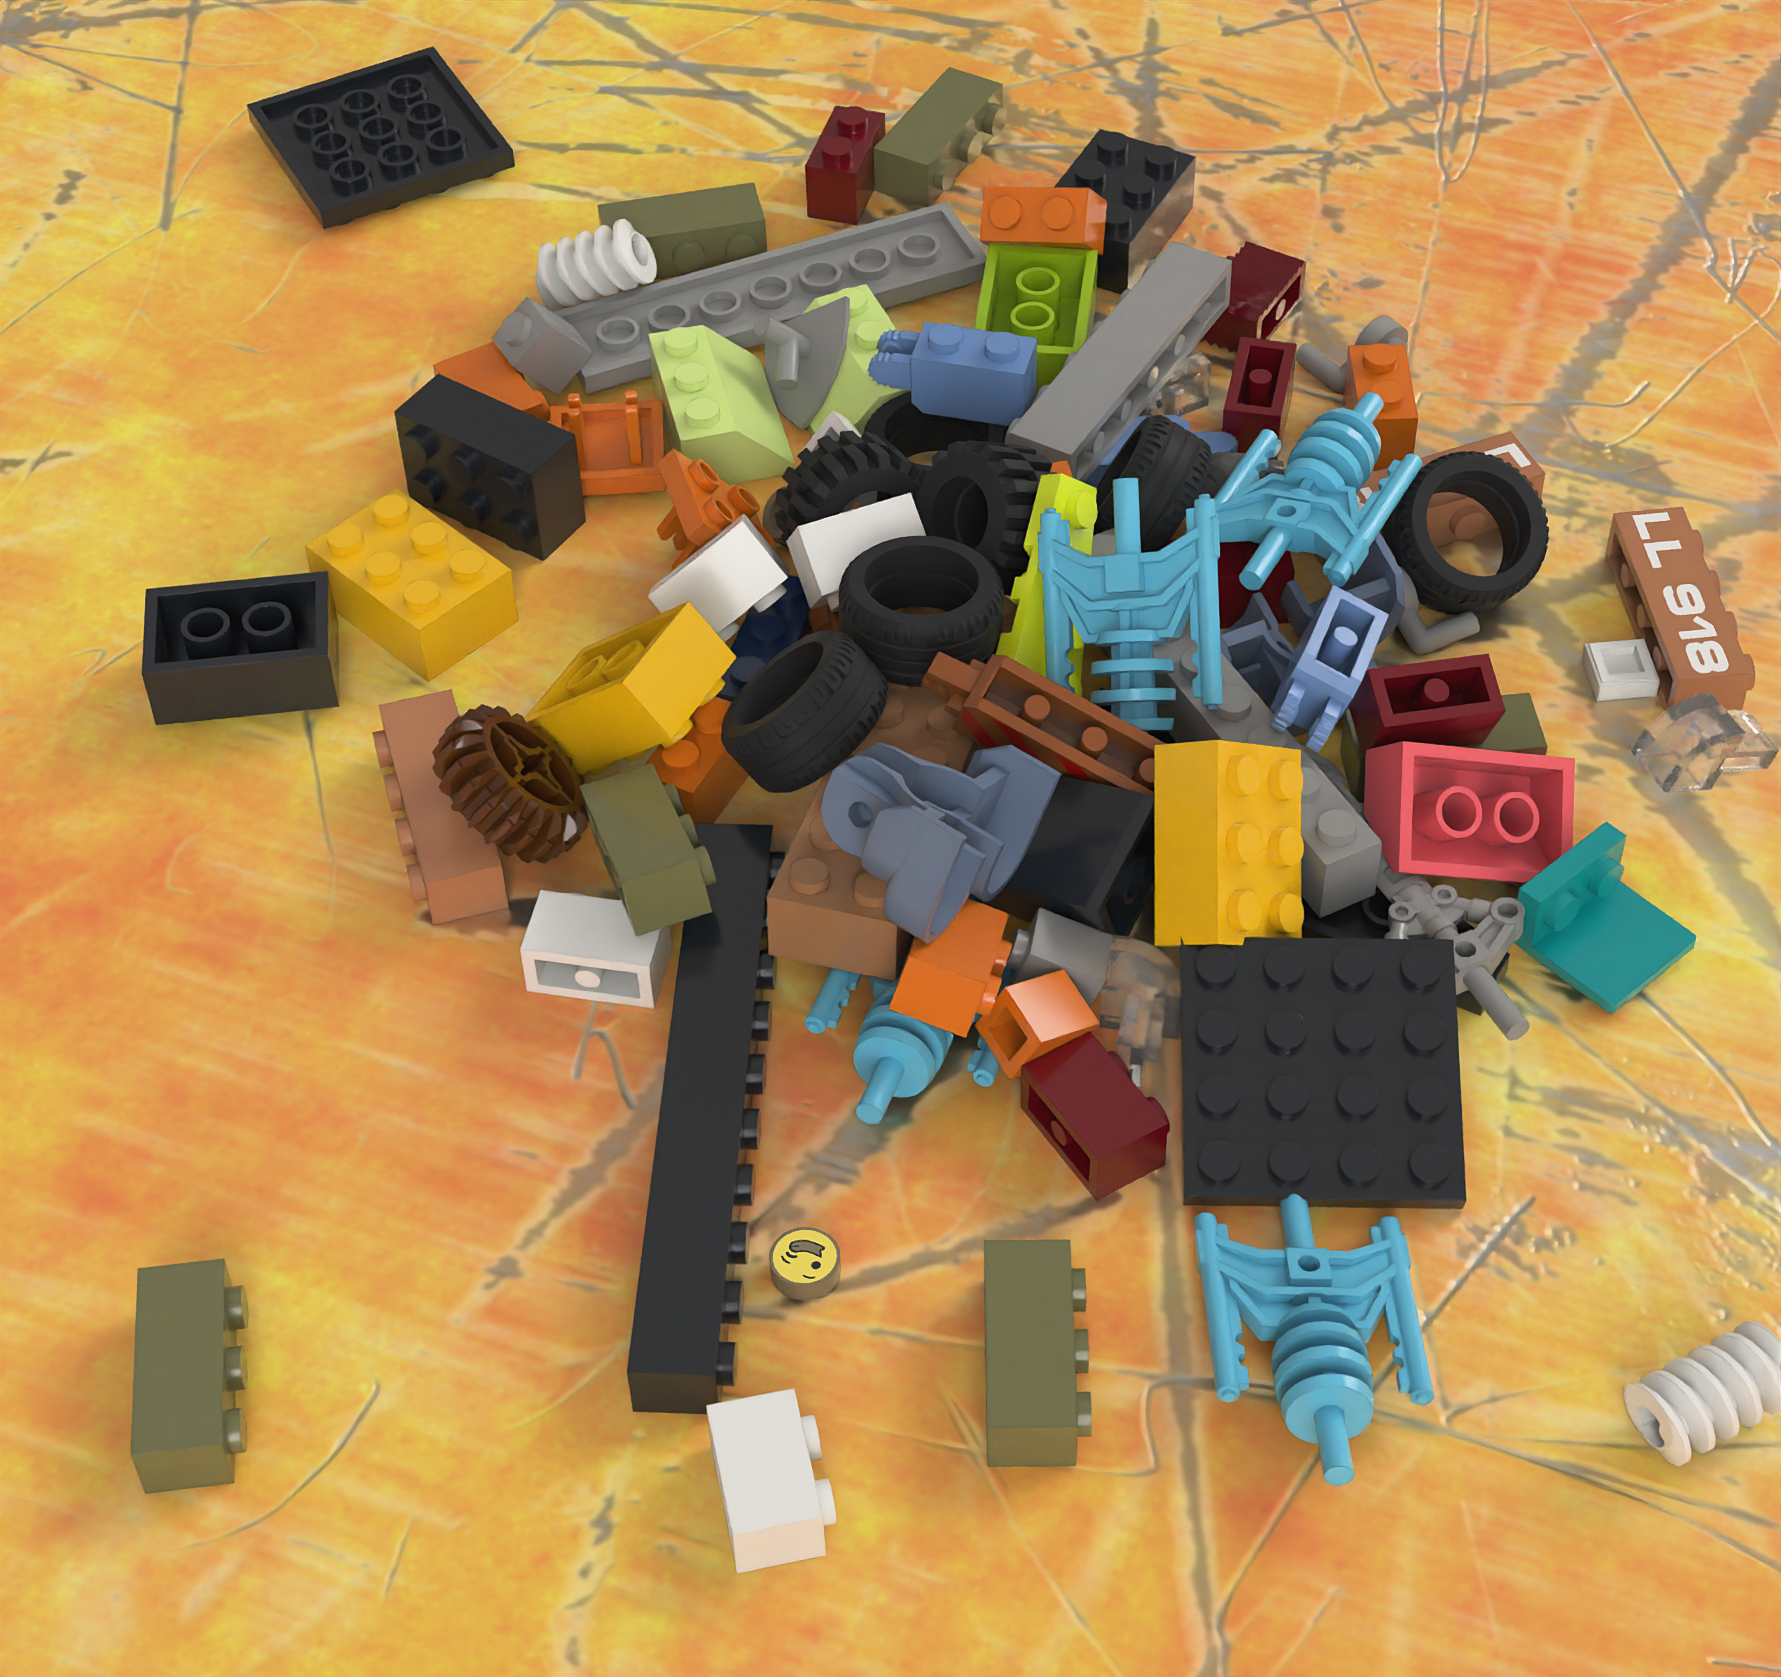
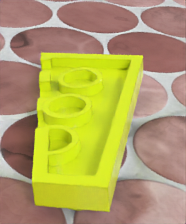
M1062 473L1041 475L1023 545L1025 551L1030 556L1027 572L1023 573L1020 577H1015L1010 600L1018 606L1012 631L1010 633H1001L996 655L1008 656L1046 677L1043 580L1042 572L1039 570L1038 532L1041 533L1040 514L1045 513V509L1054 508L1056 513H1061V520H1069L1070 546L1091 556L1094 524L1098 513L1096 503L1097 488ZM1073 624L1074 649L1069 651L1068 659L1074 664L1075 672L1070 675L1069 683L1072 687H1075V694L1082 697L1081 674L1085 643H1083Z

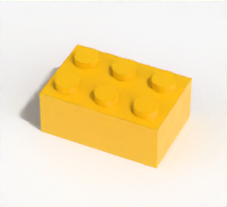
M397 487L305 544L310 573L328 571L336 613L428 682L519 621L511 569Z
M688 601L582 648L524 719L532 727L540 726L542 734L550 741H557V748L566 757L572 758L571 766L575 772L584 774L590 771L595 776L605 771L617 760L625 758L628 762H632L653 746L661 744L664 748H668L681 740L693 726V722L689 717L696 708L708 703L723 689L725 681L721 677L737 657Z
M1224 740L1154 745L1155 946L1179 947L1181 945V938L1184 945H1243L1245 937L1302 938L1304 909L1301 902V859L1304 852V844L1301 836V792L1304 780L1301 770V750Z

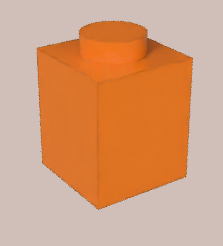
M1062 969L1005 987L995 999L989 1016L982 1015L975 1024V1027L1008 1078L1012 1080L1021 1077L1022 1065L1089 1031L1092 1033L1100 1022L1066 971Z

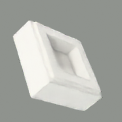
M1644 638L1584 644L1582 661L1596 701L1657 696L1660 680Z

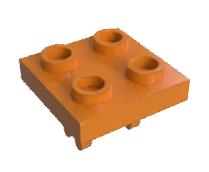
M625 390L626 402L581 404L580 393L568 394L569 405L550 406V424L575 434L583 497L666 491L665 482L657 465L665 456L662 399L638 401L637 390Z
M674 448L657 463L674 505L657 527V532L663 541L668 540L675 534L672 539L677 550L684 549L672 565V571L742 514L747 516L773 550L776 548L774 539L762 526L757 512L760 510L757 500L745 487L736 484L734 487L721 480L715 470L704 460L698 458L692 461Z

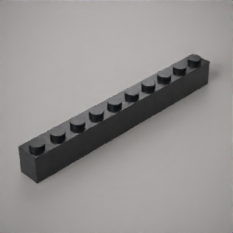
M696 823L695 827L700 846H705L710 857L716 883L706 886L712 912L686 920L683 923L627 1366L633 1412L707 1414L706 1405L721 1403L723 1386H735L738 1347L737 1342H728L729 1324L741 1325L743 1318L744 1286L743 1281H734L735 1264L747 1265L749 1258V1222H740L741 1206L754 1205L755 1165L746 1164L747 1150H759L761 1111L760 1108L751 1107L753 1095L765 1094L766 1055L757 1054L758 1041H770L772 1022L771 1001H762L763 990H775L777 956L768 955L767 895L786 857L785 851H775L773 825Z

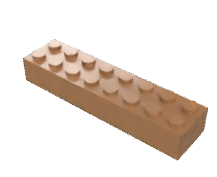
M1004 596L1002 633H1010L1018 606L1010 598ZM908 607L901 610V613L912 615H933L947 612L930 607ZM887 682V701L881 717L862 743L841 762L843 763L859 755L863 750L882 742L895 746L916 758L944 765L965 774L974 752L987 748L953 730L957 719L944 710L947 702L924 687H908ZM831 770L823 776L767 895L768 955L895 981L899 976L914 936L893 924L883 912V896L888 883L875 878L863 869L861 857L845 852L831 839L824 827L821 804L825 788L833 771Z

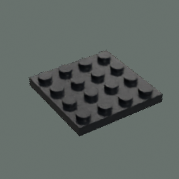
M433 46L247 104L251 124L323 229L335 225H345L354 219L381 210L394 209L402 203L430 194H439L451 187L479 178H488L497 172L515 167L513 149Z
M1245 937L1243 945H1184L1181 938L1179 953L1183 1205L1280 1207L1279 1202L1281 1200L1287 1199L1292 1194H1297L1302 1199L1308 1201V1207L1463 1209L1466 1203L1453 939Z

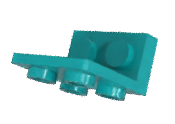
M1606 821L1519 888L1517 900L1525 907L1523 934L1513 943L1605 1011L1614 1013L1694 948L1696 935L1620 881L1624 871L1621 859L1627 835Z

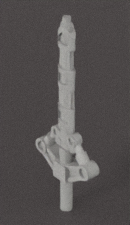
M1300 745L1368 824L1364 815V803H1359L1344 786L1347 779L1335 764L1317 753L1308 751L1304 745ZM1381 850L1377 886L1392 903L1388 912V927L1390 931L1385 934L1384 939H1453L1456 995L1469 990L1508 1040L1513 1041L1521 1038L1529 1030L1530 1024L1493 978L1492 974L1513 942L1518 940L1523 934L1524 905L1517 899L1510 897L1499 898L1493 903L1475 897L1473 900L1457 896L1456 890L1449 885L1441 884L1432 888L1422 875L1392 873ZM1464 916L1467 917V921L1479 924L1474 930L1471 929L1461 934L1458 933L1456 927Z

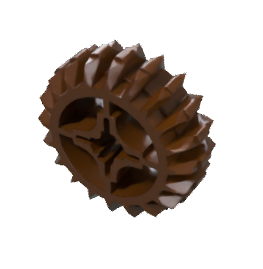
M481 704L475 710L469 709L462 717L458 716L445 729V733L438 741L439 744L432 751L435 759L432 769L435 775L442 780L439 785L441 792L449 796L453 801L452 810L460 812L468 821V828L478 830L483 835L485 843L490 844L494 842L499 845L503 854L509 857L516 854L520 860L528 864L533 860L545 864L550 859L557 858L563 851L567 852L581 839L580 834L588 827L587 823L589 821L579 788L585 782L584 777L574 771L571 766L572 758L566 757L557 748V741H550L542 734L540 726H530L522 715L516 713L511 716L503 707L497 706L493 709Z

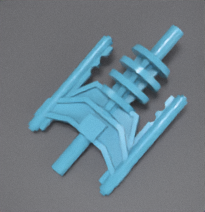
M1367 392L1363 394L1353 410L1335 408L1319 416L1305 430L1291 451L1284 475L1271 473L1262 479L1259 478V472L1266 471L1269 466L1268 459L1276 457L1282 448L1281 440H1278L1277 435L1269 429L1262 430L1213 498L1215 499L1216 517L1219 518L1220 542L1251 541L1260 544L1239 575L1240 582L1244 587L1249 590H1259L1285 551L1315 553L1325 558L1327 561L1323 566V574L1327 575L1328 581L1337 587L1344 586L1351 574H1356L1369 554L1368 548L1422 467L1421 458L1415 454H1407L1402 461L1393 460L1387 469L1388 477L1381 478L1378 483L1379 491L1372 492L1361 510H1358L1356 494L1372 474L1373 467L1378 460L1381 450L1379 433L1372 424L1383 408V400L1379 395Z
M1138 478L1114 479L1116 555L1093 557L1070 546L1069 520H1061V513H1056L1054 508L1045 509V513L1040 514L1041 533L1038 532L1039 570L1042 572L1046 678L1075 693V687H1072L1069 683L1070 675L1075 672L1074 664L1068 659L1069 651L1074 649V624L1083 643L1111 647V660L1091 663L1090 674L1092 676H1111V690L1090 692L1091 703L1095 705H1111V714L1147 734L1172 731L1175 718H1158L1157 704L1176 701V689L1155 688V675L1175 672L1174 662L1172 659L1153 658L1152 645L1168 643L1167 639L1180 638L1189 616L1191 640L1197 643V651L1191 655L1192 664L1198 668L1197 677L1192 679L1193 698H1202V705H1207V710H1217L1218 705L1223 704L1217 559L1220 557L1219 518L1216 517L1215 499L1210 498V494L1199 495V499L1194 500V508L1186 509L1187 533L1160 551L1141 553Z
M969 894L968 899L983 904V901ZM903 966L895 981L868 976L872 996L876 999L862 1023L853 1054L854 1067L861 1079L867 1084L856 1108V1114L860 1120L867 1124H878L882 1120L892 1097H911L922 1092L931 1083L935 1073L942 1066L954 1038V1033L889 1009ZM831 968L804 1021L805 1027L810 1032L816 1034L824 1032L826 1026L836 1029L842 1016V1009L839 1007L848 1005L851 995L848 991L856 989L863 974ZM1004 968L997 996L1008 986L1011 968ZM976 1013L972 1023L980 1019L982 1015ZM980 1035L977 1047L981 1050L973 1051L967 1065V1071L973 1072V1079L977 1084L988 1087L994 1083L1001 1065Z
M1292 1194L1287 1199L1279 1202L1286 1241L1285 1250H1262L1230 1240L1227 1224L1217 1223L1216 1217L1213 1214L1206 1212L1198 1214L1194 1218V1247L1197 1270L1201 1275L1218 1399L1232 1402L1239 1398L1240 1390L1249 1389L1248 1369L1240 1364L1245 1358V1348L1237 1343L1242 1337L1241 1318L1259 1341H1275V1346L1272 1350L1274 1390L1277 1402L1280 1404L1281 1415L1289 1431L1303 1441L1319 1445L1323 1476L1328 1484L1340 1486L1349 1483L1354 1478L1349 1439L1366 1429L1371 1422L1374 1408L1372 1367L1369 1364L1368 1350L1365 1343L1369 1342L1383 1313L1389 1342L1397 1346V1348H1393L1392 1359L1394 1364L1401 1367V1369L1397 1370L1396 1374L1399 1393H1409L1411 1401L1418 1405H1426L1434 1399V1391L1410 1276L1411 1261L1405 1233L1402 1234L1399 1220L1393 1216H1385L1377 1222V1227L1370 1226V1245L1351 1251L1315 1248L1308 1201L1302 1199L1297 1194Z

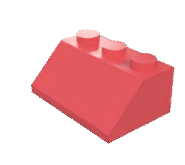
M1405 741L1367 749L1365 757L1364 815L1370 828L1382 841L1381 850L1392 873L1525 884L1573 847L1575 758Z

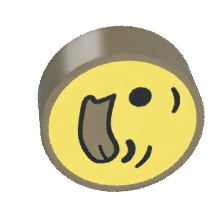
M811 1227L795 1228L782 1234L771 1247L769 1254L771 1279L775 1287L784 1295L797 1300H812L829 1293L838 1283L841 1274L840 1250L836 1241L828 1233Z

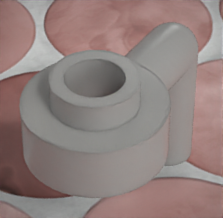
M1380 316L1363 329L1355 345H1372L1376 343L1388 345L1405 344L1406 352H1408V331L1390 316ZM1310 343L1303 344L1296 352L1295 361L1335 392L1344 393L1347 361L1340 367Z
M1400 567L1404 577L1405 611L1397 626L1414 653L1425 655L1479 632V622L1472 611H1466L1427 628L1418 614L1419 603L1414 584L1410 576Z

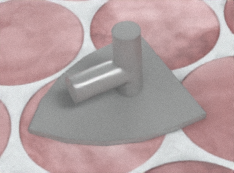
M847 296L784 323L763 314L758 317L754 324V333L765 339V371L774 402L787 419L803 430H806L824 404L843 359L849 326L850 298Z

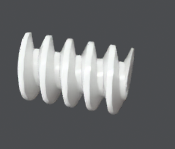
M626 219L615 221L613 231L607 225H601L596 227L594 236L588 231H582L577 234L575 241L570 237H564L559 239L557 247L552 243H545L538 250L537 288L546 308L552 312L564 309L565 306L579 305L583 301L589 302L599 299L602 295L617 294L620 289H633L639 283L643 285L652 283L657 274V263L650 243L645 236L636 232Z
M1748 1320L1735 1327L1733 1333L1725 1332L1711 1340L1710 1345L1703 1344L1688 1352L1686 1358L1678 1357L1665 1364L1662 1371L1654 1370L1641 1377L1639 1383L1631 1382L1624 1386L1623 1400L1627 1413L1635 1428L1646 1441L1658 1450L1669 1463L1679 1467L1690 1461L1691 1448L1703 1454L1714 1448L1716 1437L1727 1441L1737 1436L1740 1424L1751 1428L1762 1422L1764 1412L1771 1415L1781 1412V1342L1765 1326L1759 1322Z

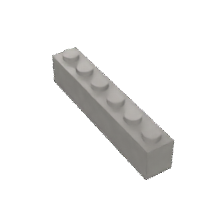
M1172 241L1157 259H1151L1148 262L1142 277L1132 289H1126L1121 294L1115 309L1104 321L1100 320L1095 324L1089 339L1077 353L1072 352L1067 357L1062 371L1051 384L1042 386L1035 398L1034 404L1022 418L1018 417L1013 420L1006 433L1005 444L1027 446L1035 449L1036 455L1046 456L1051 463L1067 460L1073 478L1084 483L1229 306L1232 260Z

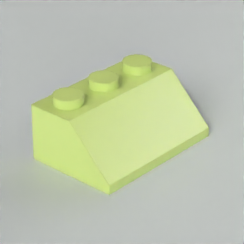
M867 284L845 288L838 292L815 298L802 313L805 314L845 296L850 298L846 349L837 377L828 396L807 427L812 437L832 410L845 416L858 432L863 435L867 421L878 408L889 400L910 392V390L891 388L889 385H885V387L882 384L878 385L876 381H872L873 378L869 376L870 372L867 371L871 358L878 354L877 345L880 336L883 335L884 331L888 332L889 329L895 331L896 329Z
M704 325L677 327L669 331L648 334L653 386L657 399H662L664 423L672 449L674 448L692 461L698 458L704 460L715 470L719 478L729 485L784 475L788 466L796 469L795 461L760 358Z

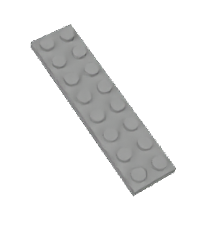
M946 201L554 311L553 313L573 325L593 352L592 357L576 374L586 394L652 376L648 334L669 331L677 327L704 325L741 348L746 349L765 344V339L754 333V324L758 317L763 314L784 323L802 315L815 298L867 284L883 309L902 303L913 302L919 298L982 281L987 257Z

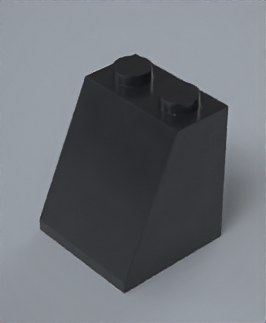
M1061 775L1022 862L1001 892L992 900L983 902V904L1028 923H1031L1040 907L1113 935L1109 957L1117 960L1155 887V797L1141 792Z

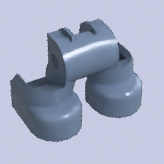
M1380 532L1368 548L1369 554L1356 574H1351L1345 585L1339 587L1389 614L1377 645L1393 632L1405 611L1403 572ZM1296 580L1287 582L1280 606L1296 635L1301 638L1325 597L1308 603ZM1260 591L1252 594L1243 616L1233 626L1220 633L1221 653L1255 693L1260 692L1264 703L1270 709L1295 649L1279 632L1278 622ZM1372 658L1367 670L1378 668ZM1345 711L1338 721L1344 720ZM1293 723L1290 727L1286 728L1293 737L1303 735L1309 731Z
M881 742L863 750L859 755L844 761L832 771L821 804L823 824L831 839L845 852L861 857L863 869L875 878L888 883L883 896V912L893 924L929 944L945 932L956 918L969 894L983 902H988L1005 887L1022 862L1061 777V773L1013 745L975 751L964 774L953 768L916 758L895 746Z

